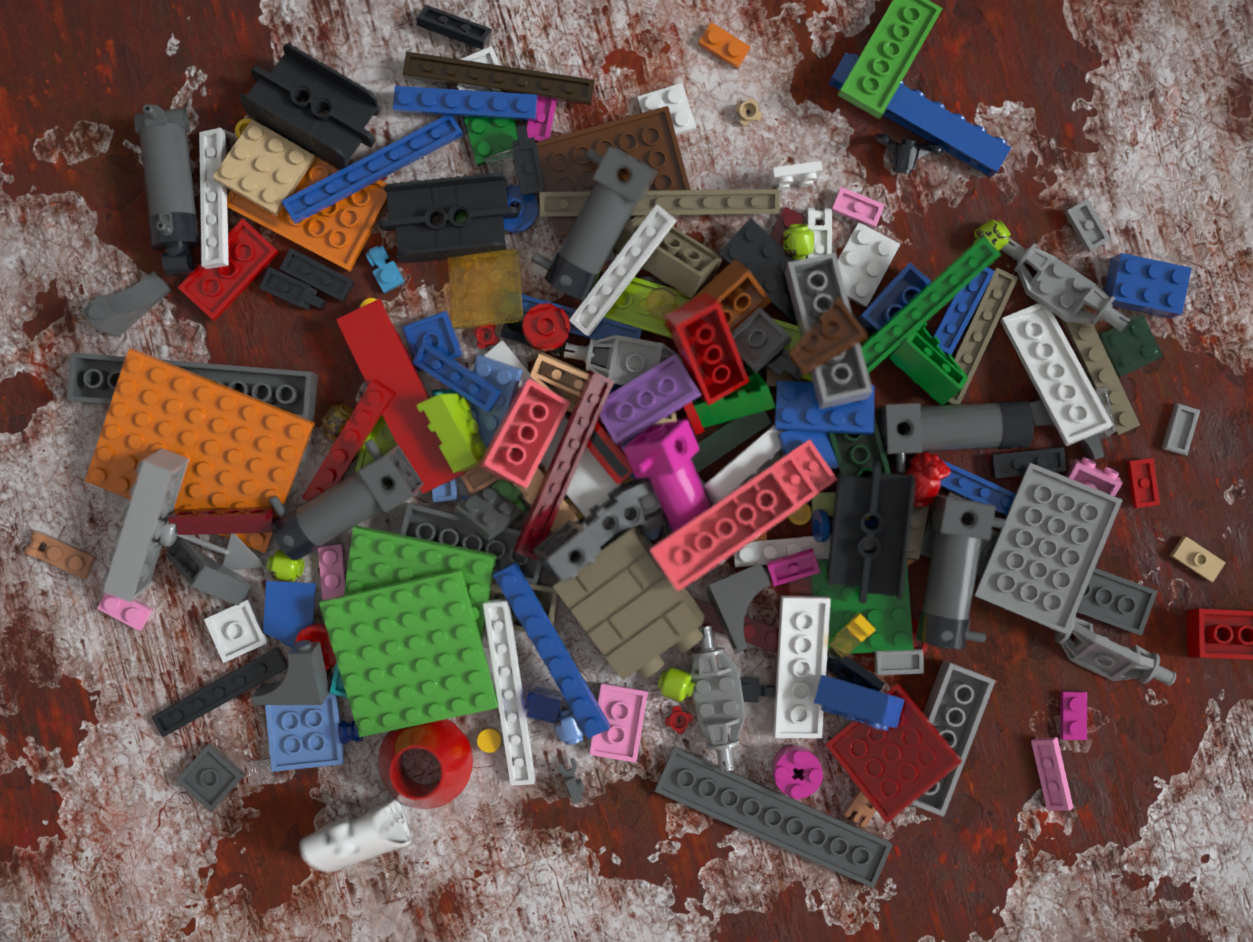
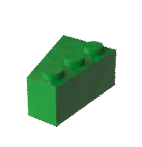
M925 322L892 352L889 359L911 377L914 383L921 386L933 400H936L943 406L962 389L968 377L951 354L945 355L938 346L941 341L937 336L932 338L925 329L927 325Z
M749 366L744 367L750 382L709 406L700 397L692 401L703 428L776 408L768 386L758 372L755 373Z

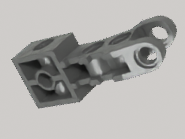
M648 477L638 478L613 489L607 494L609 499L600 507L597 504L589 509L591 514L581 522L578 519L574 522L567 521L535 547L532 552L549 574L564 583L573 579L578 574V570L584 565L593 563L597 555L602 552L599 547L616 533L637 525L647 531H652L666 524L667 519L662 509L643 516L638 498L653 492L654 489ZM630 507V514L624 517L625 509ZM608 517L609 522L603 527L602 522L604 518Z

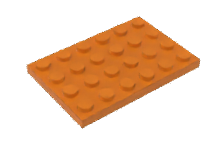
M314 155L315 160L290 196L340 170ZM378 180L297 224H294L284 206L278 215L275 216L232 190L227 195V207L350 272L387 204V193L384 190V186L387 183Z

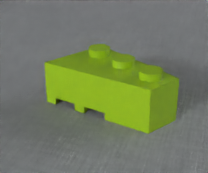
M439 394L417 404L416 406L419 411L424 410L431 424L427 425L430 431H436L442 444L439 447L452 471L462 472L478 466L487 448L479 435V426L470 410V401L460 394Z

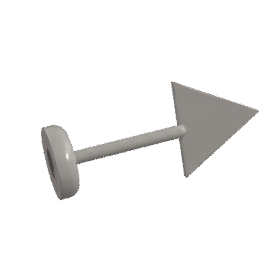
M167 521L160 537V545L165 547H171L177 538L180 537L224 554L223 566L230 570L265 567V564L236 534H231L228 548L225 549L191 535H177L176 524H169Z

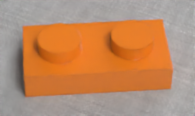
M712 22L698 42L699 46L737 70L751 49L749 45Z

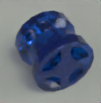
M354 719L352 722L339 721L338 734L342 745H346L350 741L362 742L363 737H359Z

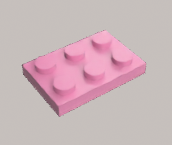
M601 683L598 705L607 718L610 728L592 737L589 755L637 762L648 690Z

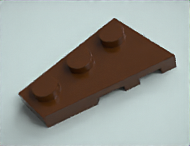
M838 297L834 301L833 306L819 318L817 324L789 352V357L803 376L865 340L867 334L841 298Z

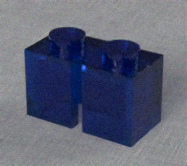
M536 686L533 692L529 691L525 701L524 709L528 710L527 717L555 724L563 696L562 693Z

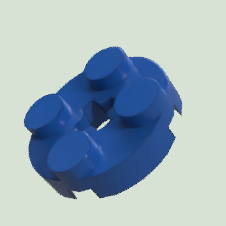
M507 185L508 207L511 204L515 206L520 204L521 207L519 209V217L503 219L504 231L511 234L525 232L535 224L539 215L537 199L534 194L521 196L520 187L517 185Z

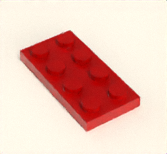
M242 218L228 233V266L206 269L202 267L201 262L178 288L205 314L216 321L276 257L279 251Z

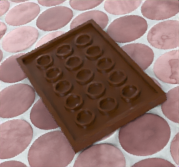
M668 106L535 142L537 143L545 192L591 191L597 181L593 177L600 165L586 158V154L592 149L605 156L609 147H617L659 171L648 191L690 190ZM627 168L622 172V177L625 181L630 179V171ZM550 216L556 238L568 235L578 216Z

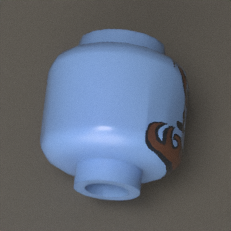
M571 708L560 710L559 715L553 720L557 739L564 742L565 745L582 741L585 732Z

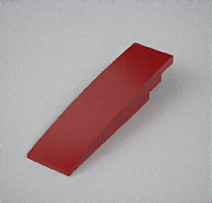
M377 299L336 319L367 385L369 386L372 380H377L395 393L382 415L396 443L399 444L424 483L420 489L422 494L466 474L465 471H452L439 447L442 444L436 431L431 432L427 426L431 422L425 411L420 412L416 406L430 399V396L382 300Z

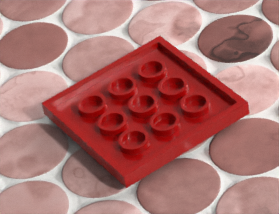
M896 684L885 693L904 699L897 728L889 726L887 731L866 725V721L865 723L852 721L825 744L886 823H889L963 762L900 684Z

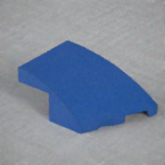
M266 581L263 633L293 648L295 639L301 630L313 624L316 583Z

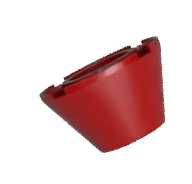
M449 719L392 730L386 734L379 750L378 769L385 788L395 799L409 807L433 809L453 801L464 790L473 769V752L467 736L456 726L457 724ZM412 748H422L433 753L441 765V779L432 784H420L410 779L403 768L402 759L404 751Z

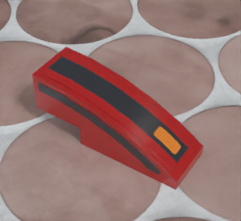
M598 419L586 447L610 477L619 485L633 473L625 451L621 448L622 445L617 446L607 428Z

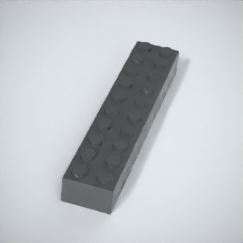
M71 352L67 401L110 405L126 357ZM163 360L314 422L318 374L306 371Z

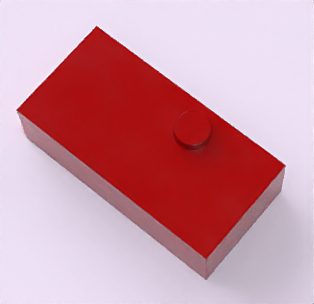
M705 292L664 316L686 371L700 392L701 396L699 397L708 406L750 382L721 306L715 298Z
M1187 610L1188 658L1253 661V611Z

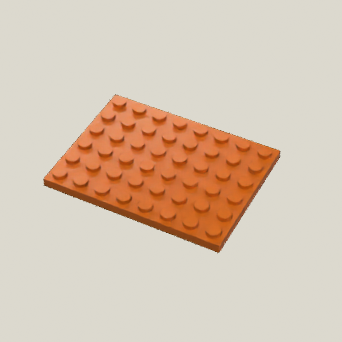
M131 348L128 349L85 482L131 500L132 496L129 493L132 485L137 482L139 474L136 473L140 461L145 460L151 454L163 448L190 459L173 513L178 509L272 507L269 499L277 496L283 506H285L315 422ZM274 510V518H277L278 515ZM273 533L236 534L246 546L263 553L268 551L273 538ZM218 534L228 539H230L231 534Z

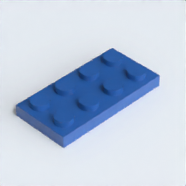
M777 381L775 430L872 435L874 432V385H871L872 393L865 400L819 409L813 382Z

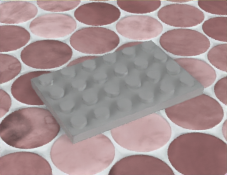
M1028 463L1005 518L1006 525L1000 530L973 596L1061 633L1068 634L1122 499L1035 464Z

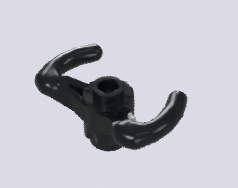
M877 133L873 137L875 142L885 145L894 155L891 165L893 166V171L911 174L912 170H915L917 160L930 152L935 155H941L944 152L943 146L928 142L924 145L916 146L917 141L903 138L902 143H899L890 138L889 135Z

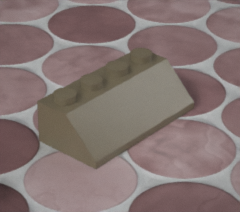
M637 215L626 223L615 244L614 250L619 253L648 215ZM673 226L641 268L649 271L664 283L671 285L683 295L692 299L707 285L722 263L723 258Z

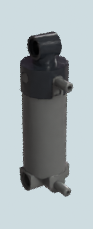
M146 104L143 106V113L135 114L134 122L135 131L140 135L151 248L164 252L162 254V264L167 276L191 274L194 272V262L189 250L199 248L201 241L195 208L187 133H190L188 114L185 108L163 110L157 105Z

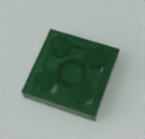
M1143 314L1130 319L1121 332L1113 327L1098 335L1118 378L1163 357Z

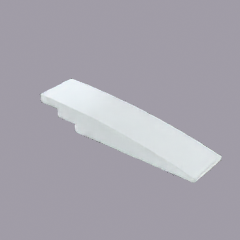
M503 340L484 355L523 369L518 389L521 383L527 379L536 382L530 377V372ZM474 363L471 367L468 368V369L471 370L472 372H473L475 363ZM565 415L540 461L546 470L549 468L569 421ZM586 447L566 494L582 514L587 517L591 514L589 509L597 504L600 507L609 499L607 494L621 486V484L617 485Z

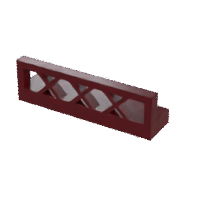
M273 507L178 509L168 517L169 524H176L177 535L272 533L271 523L275 518Z

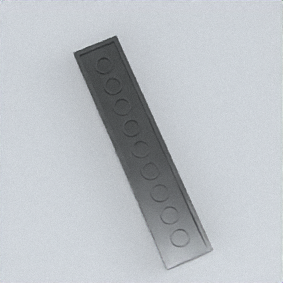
M932 508L925 525L920 555L931 558L935 530L929 528ZM991 530L990 540L982 539L976 571L977 576H982L999 532ZM1094 568L1077 613L1142 636L1158 591Z
M673 746L655 787V792L867 886L875 887L893 846L892 842L737 773L726 771V769H724V772H721L718 765Z

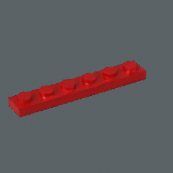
M377 380L371 381L303 494V499L308 501L342 481L395 394L393 391Z

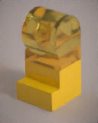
M858 612L832 638L828 645L841 658H844L876 629Z

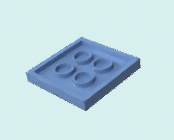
M329 693L322 705H265L272 772L345 763L338 695Z

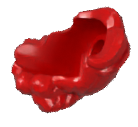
M928 452L915 454L910 459L911 467L905 474H912L915 479L913 506L916 508H923L932 503L940 490L941 480L948 477L951 473V469L946 466L942 459H939L937 454H930Z

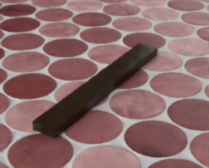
M407 51L403 69V77L504 93L534 94L538 98L584 105L592 104L595 84L594 79Z

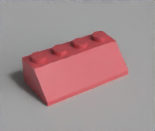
M531 379L523 381L478 467L500 479L527 488L571 402Z

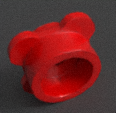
M488 323L487 325L474 328L473 333L478 340V348L484 349L488 345L496 346L499 343L500 339L496 336L495 324Z
M674 706L671 715L665 718V725L672 727L676 730L677 734H683L688 723L693 721V716L682 711L680 706Z

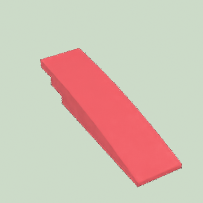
M809 439L651 548L650 552L676 590L680 591L799 509L804 503L838 479Z

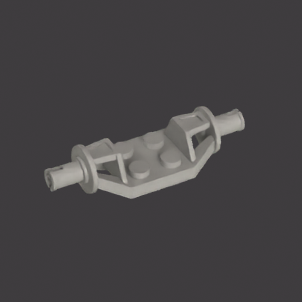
M1009 237V243L1001 251L1017 260L1018 265L1014 271L1018 273L1025 293L1030 298L1065 322L1091 323L1095 325L1098 320L1101 321L1103 319L1121 332L1130 321L1129 318L1112 308L1113 305L1111 303L1115 300L1114 296L1110 298L1095 283L1055 256L1038 249L1037 244L1034 243L1030 248L1025 249ZM1027 263L1037 271L1034 278L1025 267ZM1086 304L1098 311L1097 314L1080 309Z
M613 335L596 341L594 338H591L590 345L587 347L566 343L565 349L573 350L575 353L564 351V358L585 361L586 371L591 370L613 380V384L623 386L665 361L666 359L664 358H669L674 354L677 355L684 366L681 356L663 343ZM595 347H610V349L595 348ZM592 363H595V364L604 366V367H606V368H603V367L594 365V364H592Z
M1076 615L1068 634L1054 630L1056 631L1055 641L1061 644L1070 661L1109 680L1138 679L1139 682L1146 684L1154 678L1165 683L1167 686L1175 682L1176 672L1159 665V654L1149 653L1137 645L1131 649L1118 645L1108 638L1094 633L1093 624L1076 618ZM1071 633L1076 636L1074 642L1069 638Z
M707 625V627L701 626L698 629L704 637L699 641L700 649L692 652L694 660L691 671L692 683H695L693 693L697 719L707 741L706 748L717 750L719 771L724 772V769L731 771L734 769L731 748L739 745L738 738L746 718L739 668L725 653V648L714 646L712 625ZM714 655H717L722 668L717 667ZM728 726H731V736H730V738H728V731H727V727H728Z

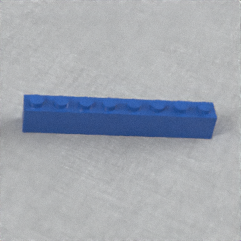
M846 52L831 77L829 85L840 91L860 56L856 54L850 55ZM902 81L883 113L884 117L924 140L943 146L945 152L990 178L998 172L1012 148L1007 145L1004 139L989 135L983 127L968 123L962 115L949 112L940 102L930 101L925 98L921 91L909 89L904 86Z

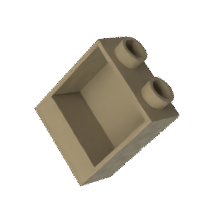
M638 525L629 528L601 549L602 552L597 555L596 560L589 565H584L578 570V574L573 579L564 583L559 580L553 588L567 607L570 608V611L585 631L588 632V635L602 654L606 656L605 658L620 678L625 680L636 672L643 681L664 666L665 662L659 656L661 653L673 645L680 653H683L704 637L698 627L702 625L705 614L685 587L680 591L676 590L650 552L654 545Z

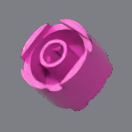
M797 745L785 746L773 758L772 776L778 788L785 795L798 800L812 795L819 788L823 780L822 767L816 756L808 748ZM797 768L800 770V774H794L793 769Z

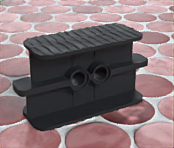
M289 43L283 46L284 55L271 73L254 65L251 73L257 82L248 95L242 93L239 96L241 104L250 118H253L256 122L261 123L271 131L273 130L278 135L295 143L297 146L339 170L347 168L348 161L361 143L368 147L374 145V135L366 130L365 126L372 116H378L380 111L378 100L370 90ZM303 98L308 99L306 102L303 103L298 102L300 99ZM323 110L329 111L327 114L324 115L318 114Z
M500 173L396 182L384 186V190L387 193L389 220L379 221V228L383 231L396 230L398 245L396 256L402 262L417 263L490 254L496 255L507 252L503 219L519 217V211L517 207H508L507 180ZM459 213H466L467 217L464 222L457 223L455 221ZM434 216H443L441 224L432 225Z
M880 462L873 463L872 478L844 476L838 473L827 568L828 586L832 584L860 586L859 603L866 604L867 593L897 596V599L901 600L904 590L903 584L905 581V567L907 564L906 559L913 512L912 506L914 503L913 497L915 494L914 476L912 474L881 473ZM875 516L878 518V521L874 526H867L864 524L866 517ZM866 540H872L875 542V546L871 550H865L861 547L862 543Z

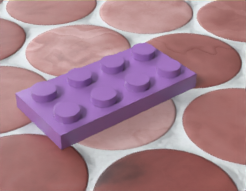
M674 354L608 395L600 413V418L615 444L619 446L701 396L677 355Z

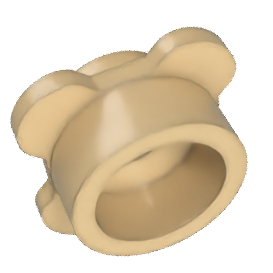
M749 99L735 106V112L739 114L742 126H747L749 122L754 120L759 121L762 117V113L758 111L755 99Z

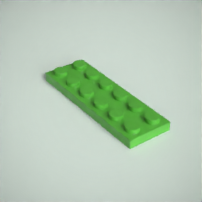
M893 0L842 86L838 96L880 119L943 8L929 0Z

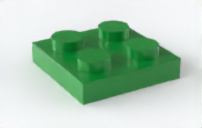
M480 117L464 119L477 166L514 157L512 141L518 140L514 120Z

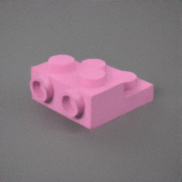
M1083 457L1082 460L1075 458L1065 477L1115 497L1122 485L1118 472L1108 467H1105L1104 470L1095 467L1096 463L1086 457Z

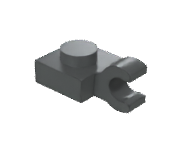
M572 757L570 758L572 764L570 769L564 768L562 762L559 763L558 767L565 778L566 786L575 804L583 801V793L586 792L582 779H577L574 773L577 768V762Z

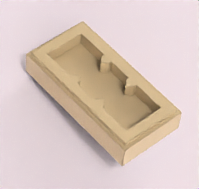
M1182 536L1170 554L1172 558L1208 582H1214L1226 563L1186 536Z

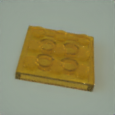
M517 249L448 258L452 326L454 329L523 321L519 252Z

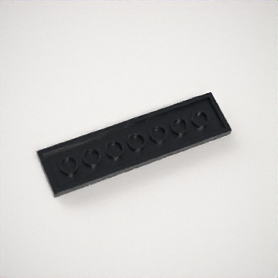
M749 218L718 255L728 265L736 259L746 267L771 299V304L793 325L798 326L784 273L787 263L796 260H793V256L785 254L784 248L752 218ZM851 311L867 334L866 339L860 342L861 346L874 333Z

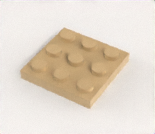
M251 120L212 177L214 181L277 216L284 206L282 200L290 197L315 160V157L265 126Z

